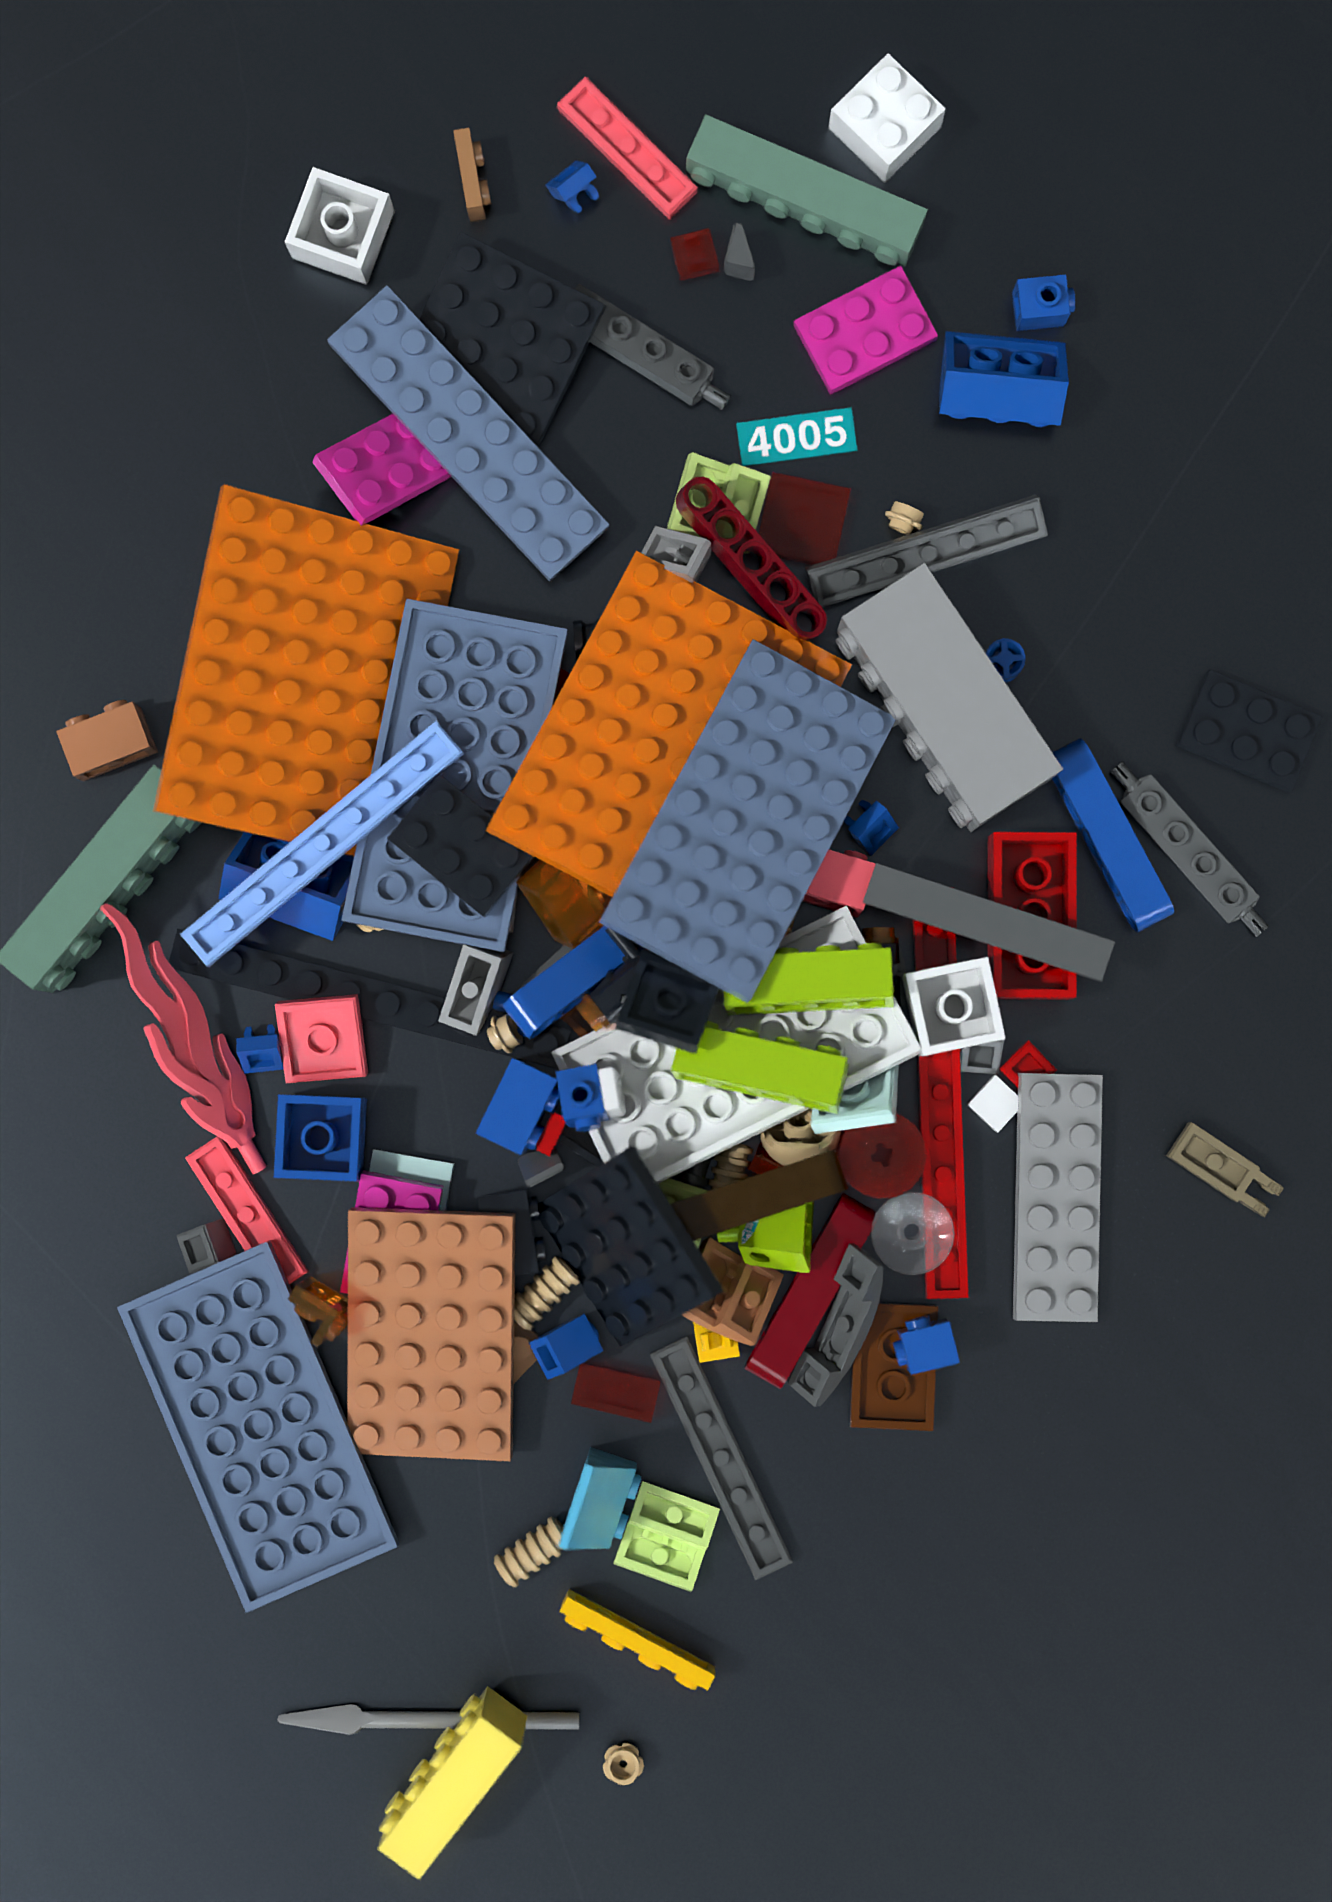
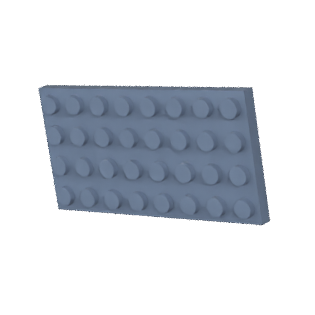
M406 598L371 774L432 723L437 721L464 753L440 775L493 817L554 704L568 629ZM433 779L357 843L341 921L505 953L520 875L484 918L387 839L435 780Z
M753 639L599 923L748 1003L896 720L889 713Z
M270 1240L117 1307L246 1613L399 1546L398 1538L363 1456L347 1425L345 1414Z

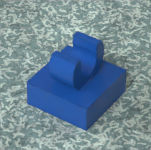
M577 160L546 184V187L555 199L565 201L572 211L578 213L582 211L581 206L577 202V195L580 191L585 190L588 197L593 200L599 197L597 189L592 184H589L597 176L588 163Z
M861 800L858 804L864 813L856 821L846 815L844 821L860 848L872 856L899 826L889 811L877 800L872 805L867 801Z
M272 1024L267 1025V1035L255 1036L252 1027H246L244 1038H237L236 1052L244 1074L284 1070L280 1040Z

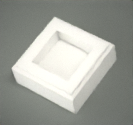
M613 1067L598 1069L605 1111L610 1118L624 1116L626 1108L620 1075Z
M993 1075L966 1105L998 1133L1018 1112V1095L997 1075Z

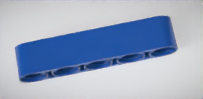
M1079 738L1052 752L1063 768L1052 781L1130 926L1138 933L1173 915L1174 908L1088 745L1082 738Z
M603 926L519 989L504 1003L503 1009L528 1039H532L581 1003L600 984L608 970L612 969L615 971L624 963L622 957L625 955L605 931L608 927Z

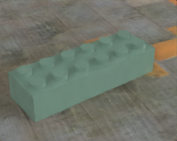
M153 765L0 950V963L32 990L54 993L56 989L59 991L63 990L74 978L76 972L73 971V968L82 958L88 959L99 948L102 942L99 939L101 934L108 926L111 928L115 927L110 919L101 911V905L109 904L126 915L128 909L124 906L134 894L140 896L146 891L154 879L151 874L160 863L165 865L174 857L179 849V845L176 843L186 831L192 833L201 824V822L153 812L162 770L159 767Z

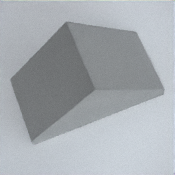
M655 526L641 553L665 565L664 569L693 583L698 581L711 556V542L705 538Z

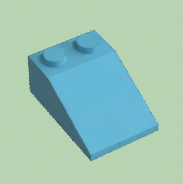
M590 1447L558 1547L566 1550L610 1549L613 1537L621 1540L629 1517L622 1514L626 1498L635 1499L642 1476L635 1474L636 1462Z

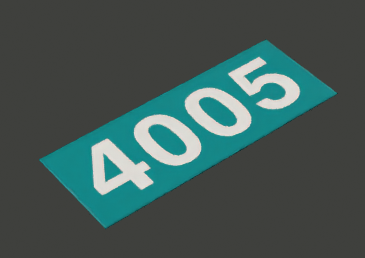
M851 408L736 423L742 466L857 451Z

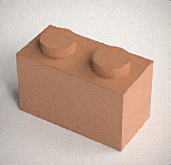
M127 700L115 701L103 708L104 713L91 718L88 714L76 716L66 721L67 727L56 731L73 777L86 781L158 753L140 706L133 701L127 703Z

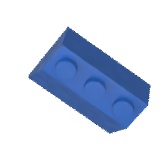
M946 331L939 392V414H946L956 419L968 417L987 418L996 423L1017 421L1028 422L1037 427L1048 425L1061 426L1069 384L1065 343Z
M244 832L224 863L218 899L222 900L290 842ZM348 855L341 856L269 918L333 941L343 924L341 920L354 857Z

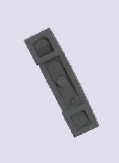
M855 1243L849 1244L834 1277V1280L841 1287L814 1348L804 1349L788 1382L794 1390L814 1407H820L849 1370L868 1335L878 1308L883 1284V1265Z

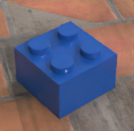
M512 1058L476 1134L519 1155L526 1154L528 1149L536 1150L538 1140L545 1128L540 1123L546 1111L554 1113L560 1102L557 1078L519 1059Z
M278 1095L274 1178L360 1181L361 1173L364 1170L367 1098Z

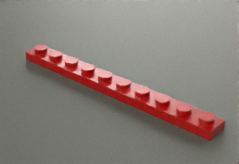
M913 920L914 972L956 964V934ZM959 1048L920 1057L917 1055L925 1293L927 1299L968 1298Z

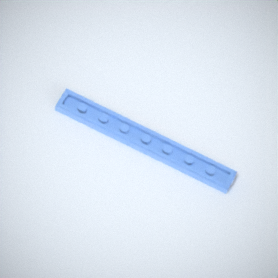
M435 721L180 935L205 965L210 967L464 753L440 724Z

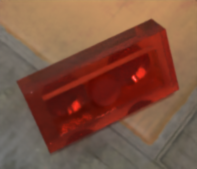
M583 1362L579 1367L571 1404L651 1423L661 1381Z

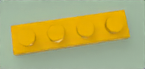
M568 1590L560 1608V1612L566 1615L564 1620L568 1624L582 1631H586L589 1627L602 1634L601 1640L612 1648L623 1651L624 1647H627L638 1653V1660L646 1666L655 1670H660L662 1666L676 1674L674 1678L680 1684L692 1690H696L700 1686L708 1691L715 1677V1666L575 1591Z

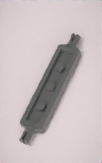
M581 284L574 288L607 306L590 340L592 344L691 406L704 398L720 408V410L725 408L731 395L711 384L714 373L713 367Z
M1124 761L1117 765L1127 776V779H1125L1116 768L1110 772L1126 789L1120 799L1121 804L1229 924L1241 919L1254 933V936L1257 937L1262 932L1252 922V919H1254L1265 931L1269 924L1253 909L1260 896L1151 774L1138 779L1125 765Z

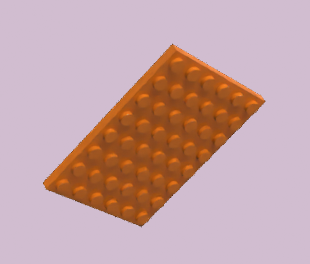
M225 484L221 486L153 812L291 842L367 779L372 771L406 598L448 606L459 549L366 523L361 526L355 520ZM356 845L353 846L344 855L354 857Z
M638 551L635 552L486 830L490 834L611 897L614 896L753 639L839 687L842 686L852 666L847 661L811 642L796 638L788 630L695 581L691 583L664 569L665 565Z

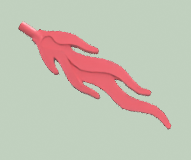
M109 904L101 905V911L116 926L121 935L126 970L131 988L155 1015L167 1037L170 1050L157 1025L152 1023L143 1027L153 1055L161 1070L175 1084L193 1096L181 1100L184 1110L201 1127L227 1142L231 1149L237 1147L252 1174L262 1171L267 1165L252 1140L256 1134L252 1123L249 1085L242 1068L228 1046L225 1036L222 1033L214 1035L212 1049L204 1008L190 985L167 961L160 942L154 941L149 944L150 962L161 981L173 995V1000L166 995L152 976L137 930L128 918ZM216 1060H217L218 1065H219V1067H220V1069H221V1072H220L219 1069H218Z

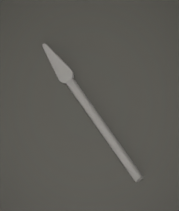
M349 1704L282 1714L278 1716V1722L351 1735L356 1734L362 1728L446 1729L449 1726L455 1729L462 1717L459 1716L460 1712L362 1711L358 1706ZM523 1712L527 1715L525 1729H579V1712Z

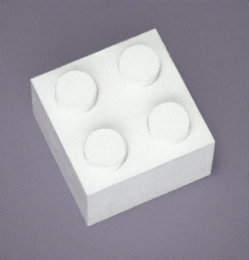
M888 53L831 109L829 129L877 176L886 182L941 128L946 109Z
M312 167L285 240L291 257L367 284L394 213L390 195Z
M988 957L907 973L902 976L913 1033L922 1049L921 1054L918 1055L919 1057L1005 1039Z

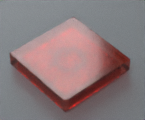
M772 472L759 535L781 559L809 565L834 559L838 551L851 489Z

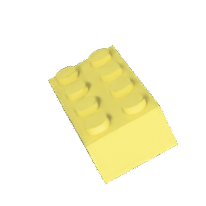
M488 1686L479 1697L473 1694L467 1700L459 1713L462 1719L453 1730L448 1726L434 1746L437 1751L429 1762L425 1759L421 1760L409 1778V1781L412 1783L405 1794L398 1791L384 1811L387 1816L379 1827L383 1834L378 1850L418 1879L421 1878L522 1747L527 1715Z

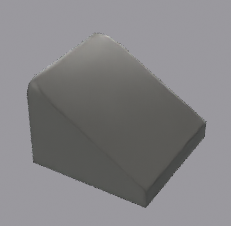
M736 223V225H733L725 256L724 272H726V275L753 281L755 275L753 258L743 226Z
M1004 1039L960 1048V1071L999 1075Z
M556 1147L551 1156L534 1150L518 1159V1165L527 1187H532L565 1170L564 1167H566Z
M219 1219L176 1235L189 1274L237 1255L224 1219Z

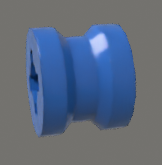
M1003 638L996 640L985 652L1005 683L1015 679L1025 665L1026 656L1024 649L1012 639Z

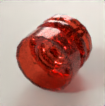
M896 1114L895 1123L842 1130L836 1148L847 1183L858 1192L879 1199L897 1197L910 1190L922 1176L927 1159L925 1141L917 1127L899 1114ZM881 1143L883 1148H891L892 1155L887 1157L888 1164L885 1166L880 1161H872L871 1155L877 1152L876 1145Z

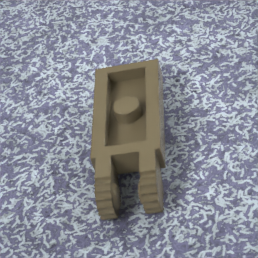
M1192 1122L1187 1123L1166 1155L1234 1202H1240L1264 1218L1270 1209L1262 1201L1253 1198L1245 1192L1252 1180L1272 1195L1279 1196L1284 1189L1280 1184L1260 1172V1167Z

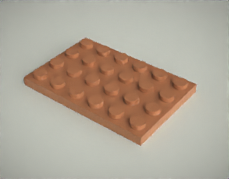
M352 1207L348 1210L347 1425L361 1454L511 1461L513 1457L515 1213Z

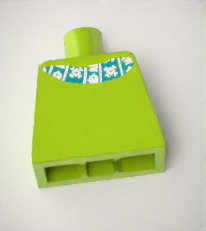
M814 1201L717 1233L718 1241L738 1242L742 1258L748 1265L810 1273Z

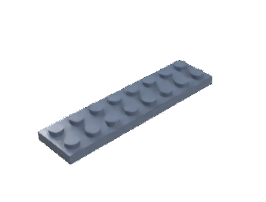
M387 285L327 339L332 349L549 582L609 528L608 522Z

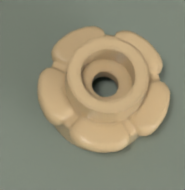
M895 501L891 511L885 512V515L891 520L889 527L900 533L909 535L913 530H921L923 528L920 523L924 513L912 506Z
M508 1014L497 1018V1016L491 1018L492 1027L487 1029L491 1044L496 1050L503 1049L508 1054L513 1053V1049L523 1043V1036L517 1032V1024Z
M624 1743L622 1746H611L604 1756L606 1762L603 1764V1771L606 1777L619 1785L633 1783L635 1778L641 1775L644 1768L643 1758L638 1755L639 1750L629 1743ZM621 1760H625L627 1762V1766L621 1767L619 1765V1762Z

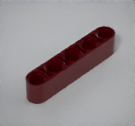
M703 476L689 480L680 489L676 497V507L682 517L701 538L711 542V550L776 625L788 630L796 638L808 641L821 634L827 623L826 613L822 606L712 480ZM696 489L704 494L706 498L705 507L698 508L691 504L688 495L689 490ZM718 520H723L730 524L733 530L731 539H725L718 535L716 531V522ZM744 551H750L757 555L759 559L758 570H751L745 566L743 562ZM771 582H778L783 585L786 591L784 601H778L770 594ZM799 612L806 613L811 618L812 629L810 632L802 631L798 627L796 618Z
M845 1193L841 1195L811 1247L810 1273H796L744 1367L745 1370L778 1389L783 1387L840 1287V1284L834 1280V1277L849 1244L855 1243L860 1248L863 1247L879 1217L878 1212Z

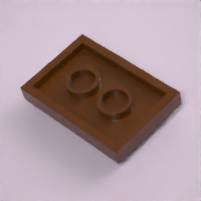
M879 1302L868 1335L852 1363L850 1427L933 1431L936 1369L911 1375L907 1371L906 1365H898L893 1342L900 1340L897 1330L906 1328L905 1321L921 1316H929L931 1322L938 1320L937 1305Z

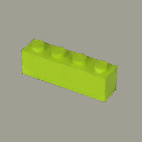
M878 943L861 944L857 947V950H841L839 946L825 945L817 947L816 952L801 953L796 948H779L776 950L748 1003L724 991L726 1012L728 1016L894 1007L891 948H883Z
M711 1021L707 1022L697 1054L676 1048L671 1072L675 1079L838 1114L849 1064L847 1057L841 1056L842 1052L836 1048L817 1046L815 1051L801 1048V1043L791 1038L776 1037L775 1042L759 1039L760 1034L758 1032L744 1028H736L734 1033L718 1030V1024Z

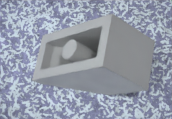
M463 944L438 1021L473 1035H478L493 1007L496 993L502 989L513 952L505 950L504 953Z

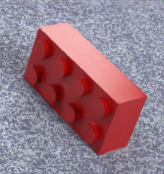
M993 832L989 835L988 900L1077 929V833ZM988 945V960L997 999L1070 1000L1077 998V974Z

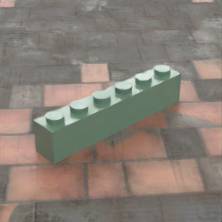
M705 115L686 157V173L691 174L690 177L695 182L707 187H711L714 184L726 189L727 193L738 201L749 202L751 200L761 204L773 216L779 218L789 216L801 222L805 229L813 233L822 234L824 231L838 237V241L848 248L857 250L861 247L873 252L879 261L888 265L899 263L906 266L928 211L924 207L708 115Z

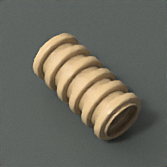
M739 1143L714 1156L717 1165L711 1169V1172L715 1173L714 1179H709L708 1183L712 1186L711 1190L747 1179L748 1174L744 1173L745 1167H750L751 1163L747 1160L748 1154L753 1153V1149L749 1148V1145Z
M554 1256L551 1259L553 1264L550 1267L545 1265L542 1268L544 1273L541 1276L536 1274L533 1277L534 1282L531 1285L527 1283L522 1294L520 1292L515 1294L514 1320L525 1330L531 1331L536 1320L540 1322L544 1319L542 1314L545 1311L549 1313L553 1310L551 1305L554 1302L558 1304L562 1301L560 1296L563 1293L569 1294L571 1292L569 1287L572 1284L578 1285L580 1283L579 1276L573 1272L571 1267L561 1257Z
M549 1517L547 1525L539 1524L537 1532L529 1531L526 1534L527 1539L524 1541L518 1539L515 1541L516 1546L513 1549L508 1546L505 1548L503 1556L500 1554L494 1556V1564L509 1586L517 1587L519 1585L518 1580L521 1578L524 1580L530 1577L529 1572L532 1570L538 1572L540 1564L548 1565L551 1563L550 1557L562 1555L561 1550L563 1548L558 1546L564 1527L557 1518Z

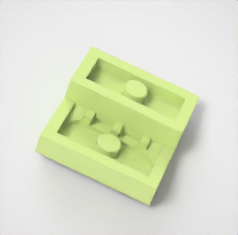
M690 453L687 456L677 493L689 480L695 477L703 476L709 478L756 530L771 476L736 463L726 465L696 453ZM696 489L689 490L688 495L691 504L698 508L705 507L706 498L704 494ZM675 498L667 529L700 537L679 513ZM718 520L716 522L718 535L725 539H731L733 530L730 524L726 521Z
M642 1481L613 1564L691 1592L705 1550L708 1548L720 1509Z

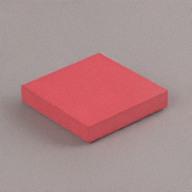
M358 994L277 1001L275 1011L286 1083L367 1076L368 1066Z

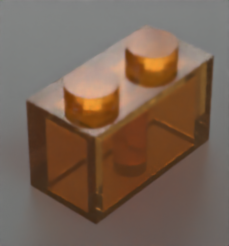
M539 860L516 881L555 941L574 949L603 926V924L599 923L605 912V908L602 905L605 900L602 894L596 888L556 867Z

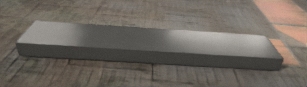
M1035 494L805 567L812 596L822 607L888 587L923 563L926 564L932 573L1048 536L1040 498Z
M878 863L875 864L863 900L864 904L1099 982L1103 979L1115 941Z
M685 1336L651 1352L650 1356L755 1580L793 1563L688 1337Z

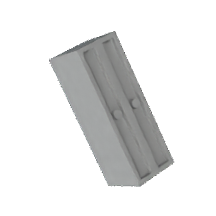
M925 563L841 617L837 629L839 638L836 639L839 649L848 660L851 658L855 659L862 670L858 673L861 682L869 693L876 691L884 702V705L880 707L881 710L889 713L896 720L893 727L899 725L907 738L903 740L907 751L915 761L920 758L930 771L925 774L928 782L938 795L944 792L952 804L948 808L949 813L960 828L966 826L970 833L1052 780L1063 770Z

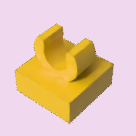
M693 1322L699 1363L740 1357L737 1341L717 1334Z

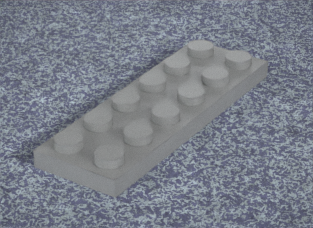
M1018 1073L1013 1319L1016 1321L1098 1322L1103 1075Z

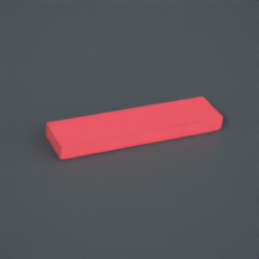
M586 76L557 103L558 110L669 220L698 192V187Z
M217 1136L185 1157L244 1251L270 1240L289 1284L309 1272L232 1150L223 1139Z

